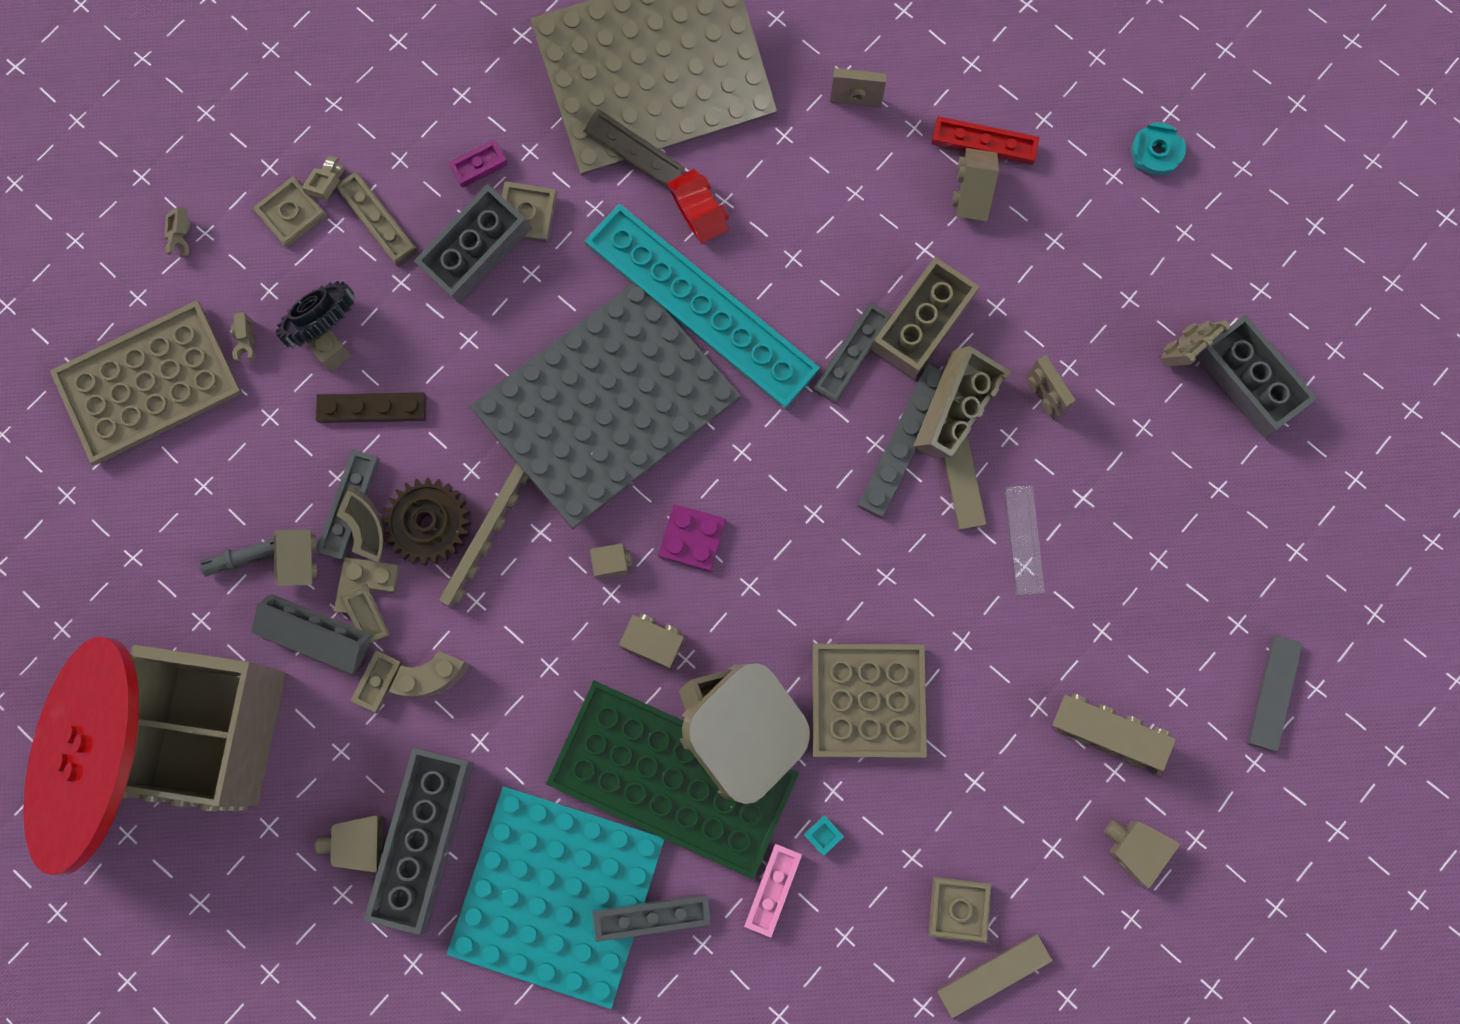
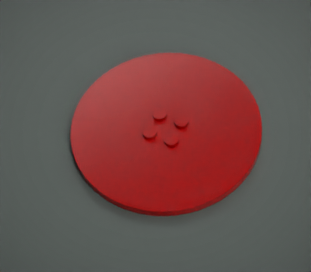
M94 637L84 642L73 652L54 681L35 730L25 779L23 818L29 854L35 866L45 874L69 875L81 868L93 856L114 821L126 789L138 733L139 687L132 657L127 648L116 639Z

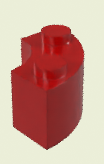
M693 169L667 182V186L683 218L701 244L729 230L726 222L729 216L724 206H719L709 191L711 185L704 174L700 175Z

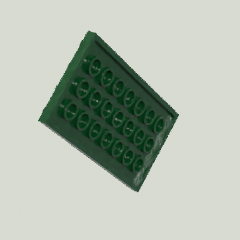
M593 680L546 785L754 880L799 772L789 769L765 796L754 803L743 804L724 799L717 793L720 789L693 753L688 749H684L680 741L683 738V720Z

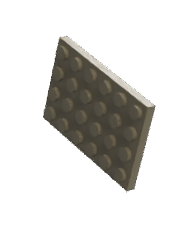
M198 300L50 370L86 455L93 465H98L243 394L207 315Z

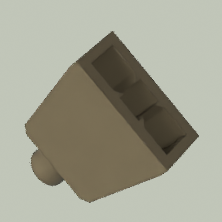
M371 816L332 825L331 837H317L315 843L316 854H331L332 867L377 872L384 850V816Z
M1113 819L1104 829V833L1115 841L1109 850V854L1142 888L1149 889L1180 846V843L1139 821H1131L1125 828Z

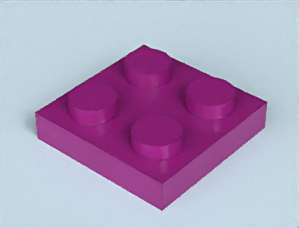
M673 504L658 557L711 572L726 518Z

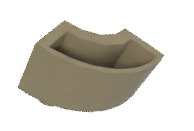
M349 485L336 516L344 520L352 530L354 538L352 552L379 562L384 539L383 523L380 514L373 502L363 492Z
M438 651L434 658L423 666L413 668L400 666L389 692L416 699L439 695L457 684L467 672L470 664Z

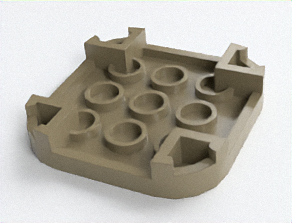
M758 663L734 664L728 668L729 673L694 708L688 707L681 716L684 718V722L682 725L683 738L680 741L684 749H688L693 753L720 789L717 792L724 799L748 804L754 803L765 796L802 757L808 747L810 732L805 716L774 673L766 666Z

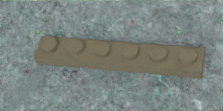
M517 463L439 599L441 603L450 608L453 607L454 603L459 605L466 593V590L463 589L468 579L472 581L480 567L476 565L481 555L486 556L493 545L490 539L495 531L499 533L502 530L507 519L503 516L508 508L513 509L520 497V494L517 493L522 484L526 485L530 480Z

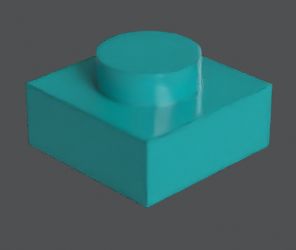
M825 815L803 834L822 856L829 852L844 837Z

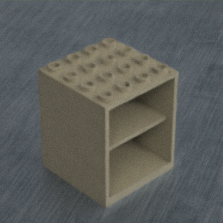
M133 644L131 657L135 665L139 687V722L133 763L123 798H140L141 801L155 803L167 802L173 806L199 807V810L213 812L247 811L248 806H258L286 672L247 661Z

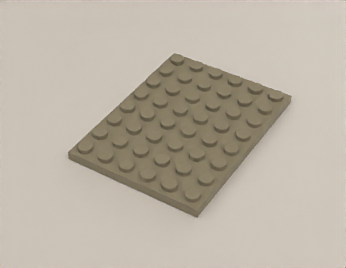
M588 0L530 18L580 174L625 161L618 154L583 132L597 108L658 149L777 112L744 0Z

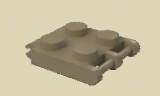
M1225 320L1207 321L1201 324L1192 323L1182 331L1183 335L1178 340H1174L1164 347V352L1160 355V359L1166 367L1192 364L1196 361L1195 357L1203 349L1210 348L1214 344L1213 340L1221 333L1230 330L1231 326Z

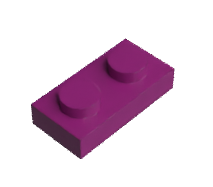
M495 139L448 162L461 188L508 165Z

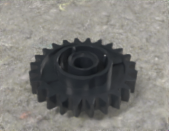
M336 281L334 284L329 282L326 287L322 285L319 289L312 290L296 302L291 309L287 310L288 314L281 318L282 322L277 324L279 328L275 330L277 332L276 336L286 347L291 346L292 348L297 345L301 347L305 342L309 344L315 338L319 339L320 336L328 333L333 326H337L340 319L345 318L344 313L351 310L349 306L354 304V292L344 281L340 283Z

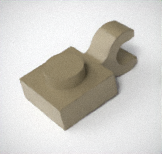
M329 155L322 169H313L302 186L306 195L328 200L340 181L338 177L345 170L344 166L337 164L340 160L338 157Z
M176 207L166 214L164 239L168 240L165 246V252L168 255L174 252L175 246L180 250V258H184L189 253V246L183 239V236L187 234L190 227V221L187 219L188 209Z
M245 312L233 313L234 323L231 324V331L234 339H237L239 343L233 349L232 356L237 363H241L242 353L248 352V358L251 361H255L253 320Z

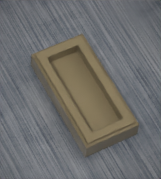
M367 584L341 594L340 598L354 627L372 634L370 643L390 635L388 626Z

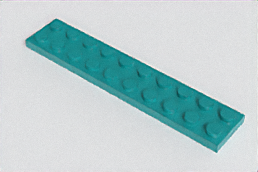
M620 203L585 240L587 247L631 283L642 288L647 295L661 305L673 318L782 408L786 409L820 371V367Z

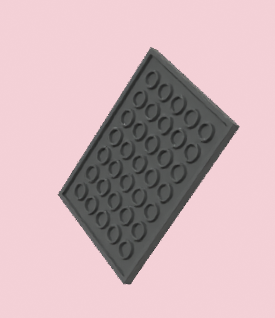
M632 283L470 404V409L512 459L522 468L524 473L570 528L574 530L736 403L741 395L670 314L647 295L642 288Z

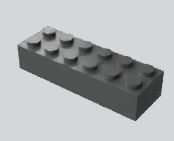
M412 748L363 921L417 935H422L428 931L474 762L419 748Z

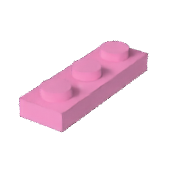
M778 844L774 845L744 927L770 938L772 937L802 854Z

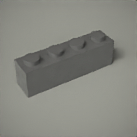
M270 594L257 604L251 633L262 637L266 641L275 642L285 646L290 651L300 652L317 662H324L342 672L351 674L365 663L372 637L370 633L273 594Z

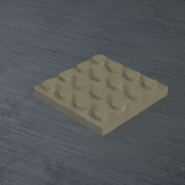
M812 644L813 757L927 758L925 644Z

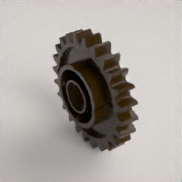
M426 478L423 485L418 479H415L414 487L405 483V492L396 489L398 498H389L388 500L392 503V507L383 509L389 514L388 517L381 519L383 523L388 525V527L383 529L384 534L390 535L385 540L386 543L389 545L395 544L392 551L394 553L401 552L400 558L403 560L410 556V562L414 565L419 559L424 566H427L429 559L435 565H438L439 557L448 561L447 553L457 554L455 546H464L465 544L461 537L469 536L464 527L471 525V522L465 519L471 512L468 509H462L467 502L465 499H459L461 493L458 490L451 493L452 486L449 483L443 487V482L440 479L434 485L430 478ZM426 516H432L431 525L422 528V519Z

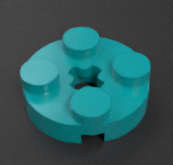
M1152 123L1148 125L1147 128L1137 133L1132 142L1131 155L1135 168L1151 175L1171 174L1180 165L1185 156L1186 143L1184 138L1182 137L1181 139L1176 133L1177 129L1169 124ZM1159 144L1160 148L1165 150V153L1157 154L1152 148Z

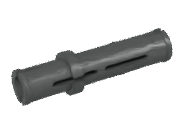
M274 539L234 551L229 549L221 555L200 560L201 571L207 577L226 570L231 572L237 570L239 566L274 556Z

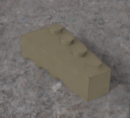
M971 346L952 350L913 447L934 459L952 457L970 432L973 422L976 418H980L985 411V405L990 398L997 394L999 391L998 387L1004 379L1009 377L1012 371Z
M1074 693L1071 697L1064 695L1052 725L1054 731L1090 746L1091 743L1097 745L1096 748L1110 756L1118 757L1121 754L1128 764L1137 768H1146V766L1153 768L1151 774L1161 778L1176 741L1175 738L1171 737L1172 733L1156 726L1154 730L1143 726L1144 722L1129 715L1125 719L1115 715L1116 710L1102 704L1099 707L1088 704L1089 700L1081 695Z

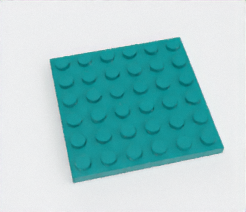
M503 786L446 955L611 1009L634 937L596 942L594 940L592 910L645 903L665 839L652 833Z

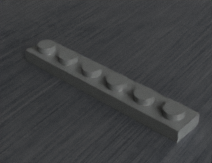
M929 364L926 365L857 506L858 508L882 519L916 450L913 445L944 371Z

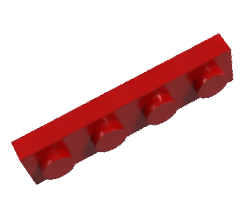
M937 116L931 144L962 151L970 148L996 152L998 158L1033 165L1040 137Z

